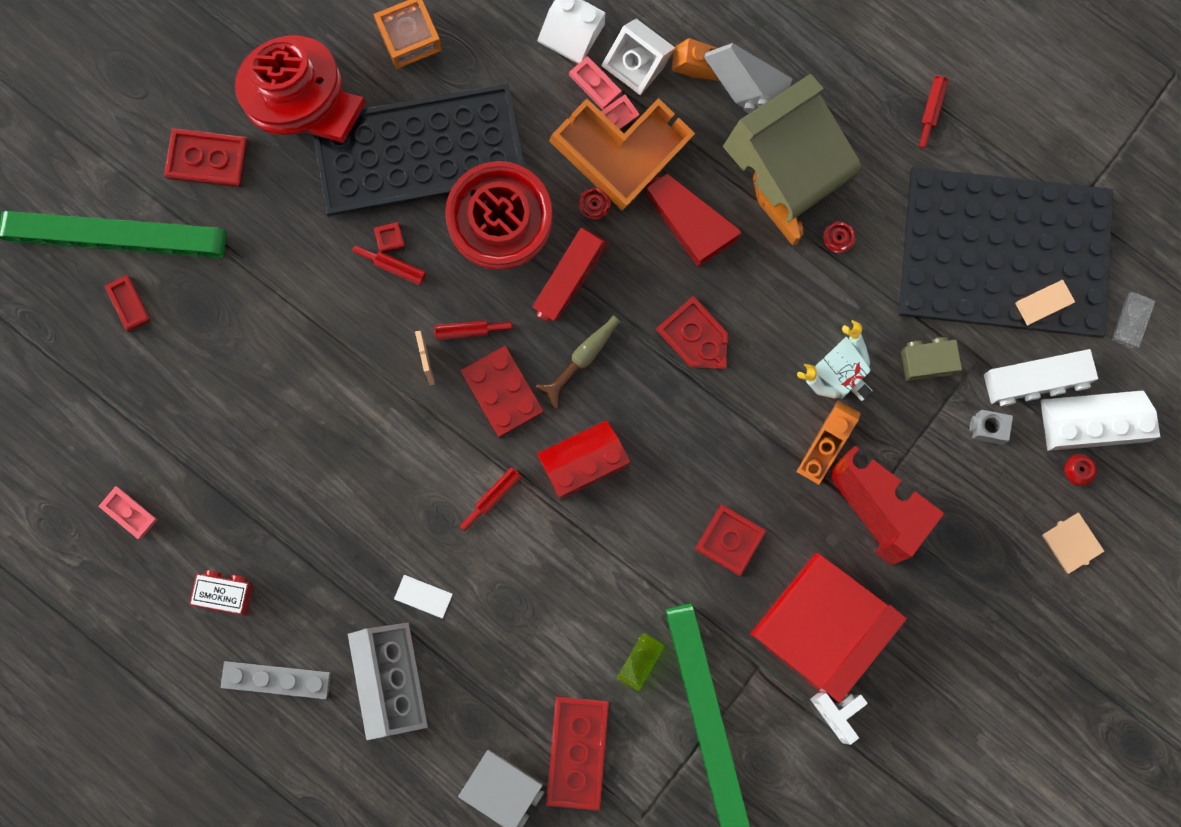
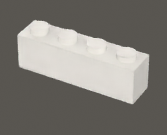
M1090 349L991 369L984 374L991 404L1000 403L1001 407L1015 404V399L1025 398V401L1041 398L1040 394L1048 392L1050 396L1066 393L1065 389L1072 387L1075 388V391L1088 389L1091 387L1090 384L1098 379Z

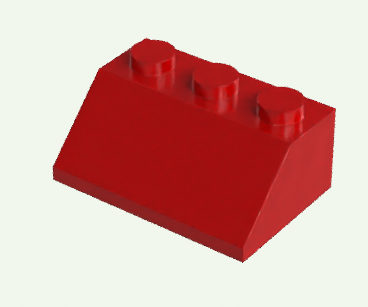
M607 420L537 453L559 500L630 466V461Z

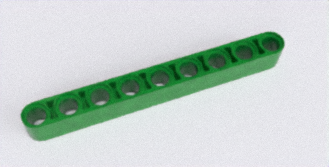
M13 211L2 212L0 220V239L9 242L208 258L224 257L227 237L226 230L215 227Z
M692 603L665 609L720 827H750Z

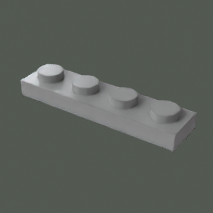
M224 661L220 688L328 699L331 672Z

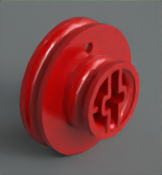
M290 35L267 41L246 57L236 76L235 91L245 114L256 127L271 134L294 135L308 131L309 128L322 121L332 111L342 91V77L332 54L322 43L309 37Z
M488 162L470 169L455 183L447 199L446 222L454 245L466 259L487 269L506 270L527 263L542 250L552 228V206L545 186L531 171L510 162ZM476 191L475 194L471 197V192ZM493 213L498 217V219L495 222L493 218ZM505 216H506L507 225L502 221V219H503Z

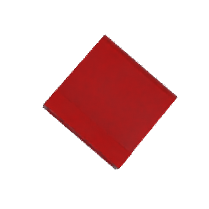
M854 446L833 467L831 471L832 482L880 544L874 552L889 565H894L911 558L944 513L917 492L912 493L907 501L899 500L895 495V490L901 480L874 460L870 461L864 469L857 468L853 464V457L859 449Z
M815 553L749 635L759 640L766 646L768 651L791 670L800 674L819 693H827L833 703H840L907 618L891 605L884 603L826 558Z

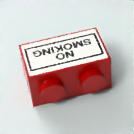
M206 570L205 575L196 573L189 605L247 616L254 585L246 583V577L231 575L229 580L221 578L222 573Z

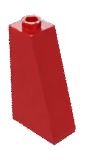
M666 174L662 178L657 176L647 184L646 197L697 267L739 240L741 232L737 227L670 175Z
M580 228L534 303L533 308L538 310L536 315L547 322H550L551 319L558 321L610 243L592 231Z

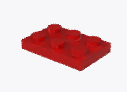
M506 346L461 370L463 377L498 438L544 413Z

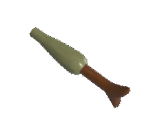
M614 315L574 351L572 362L555 382L535 385L539 391L548 394L550 402L555 409L559 407L558 400L561 389L579 369L587 368L592 363L613 330L620 323V320Z

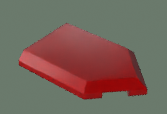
M694 296L656 328V331L689 367L727 368L728 332Z

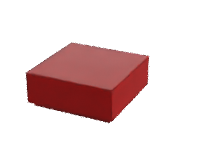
M398 222L374 228L380 252L387 253L405 248Z

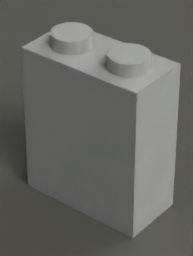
M488 749L458 797L503 827H523L529 818V815L525 812L530 804L537 805L544 792L540 790L543 785L542 783Z

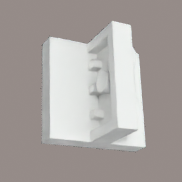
M818 693L810 699L842 743L851 745L859 739L846 720L868 704L862 695L847 694L840 703H833L827 693Z

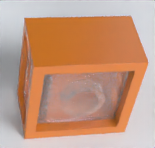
M407 0L374 14L377 27L396 69L442 51L440 39L422 0Z

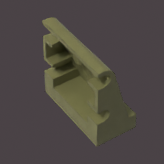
M811 74L740 119L723 145V148L743 171L749 167L756 171L757 179L754 184L774 207L781 203L787 207L789 215L785 220L788 223L852 179L861 169L857 155L820 95L824 88Z

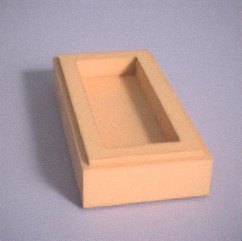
M1061 280L1017 301L1015 304L1028 326L1072 305L1075 301L1064 280Z

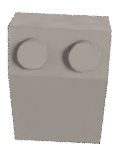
M733 43L706 52L704 56L735 103L742 106L743 110L747 113H751L788 89L793 80Z

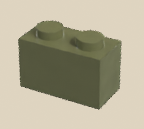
M947 337L933 339V343L923 344L922 341L907 343V346L900 352L905 381L958 374L962 367L957 340L948 341Z

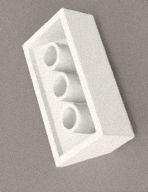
M1144 391L1040 400L1047 451L1143 443L1160 437L1157 412Z

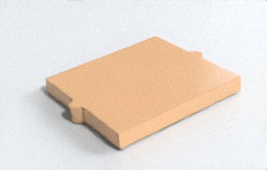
M416 331L424 373L429 385H434L426 344L421 331Z
M1079 512L1063 522H1057V526L1042 535L1067 574L1082 565H1088L1091 559L1104 552Z

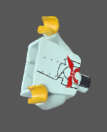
M852 320L854 327L851 331L849 327L844 325L842 331L850 336L849 339L845 337L815 367L804 364L807 368L806 375L802 372L797 373L798 378L806 380L807 384L817 395L833 399L838 397L843 399L852 391L863 401L873 391L862 380L871 370L869 368L870 359L867 347L861 335L862 326L860 323Z

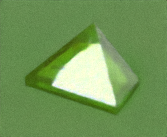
M642 632L616 679L639 692L665 645Z

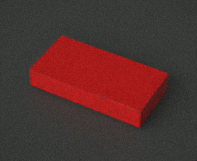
M125 275L105 285V289L127 332L151 321L129 275Z

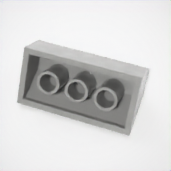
M409 622L367 628L349 633L348 639L366 740L428 728Z

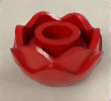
M599 188L584 191L579 201L581 212L590 219L604 217L611 205L610 198Z
M834 222L824 231V243L832 252H846L855 243L854 230L846 223Z
M1075 454L1068 459L1064 466V472L1069 482L1073 485L1086 486L1096 478L1097 465L1090 456Z

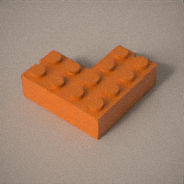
M659 98L625 133L586 99L571 114L570 118H567L552 134L549 142L597 188L604 191L610 200L623 211L695 133L680 118L670 127L667 123L675 113Z

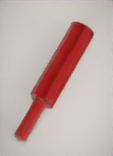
M935 76L921 122L922 125H925L919 143L921 149L926 148L931 129L937 125L949 79L944 76Z
M357 245L353 247L354 253L374 261L373 264L379 268L420 286L425 280L426 271L382 252L375 254Z
M485 320L435 325L434 335L436 340L488 335L489 331L512 329L513 324L512 322L487 324Z
M511 467L475 504L477 508L460 525V528L466 531L482 513L486 515L522 478L520 473Z

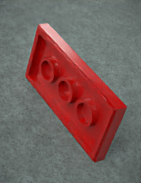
M556 697L546 806L600 810L609 701Z

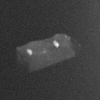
M1130 292L1127 295L1112 340L1134 349L1139 348L1155 300Z

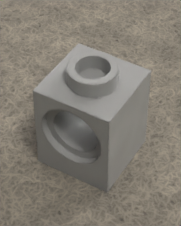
M981 410L976 416L972 417L970 422V431L973 432L972 439L1000 445L1007 443L1010 439L1013 416ZM985 421L993 423L995 427L994 433H990L985 429Z

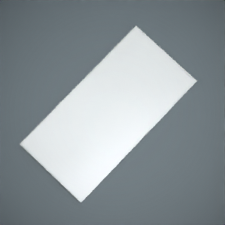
M404 575L394 599L443 618L452 593Z

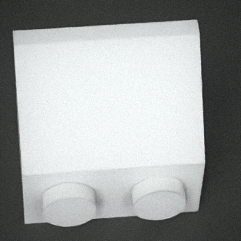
M555 0L548 11L538 37V42L579 64L586 57L605 25V12L583 0Z
M635 19L623 26L601 66L641 95L665 67L675 47L638 19Z

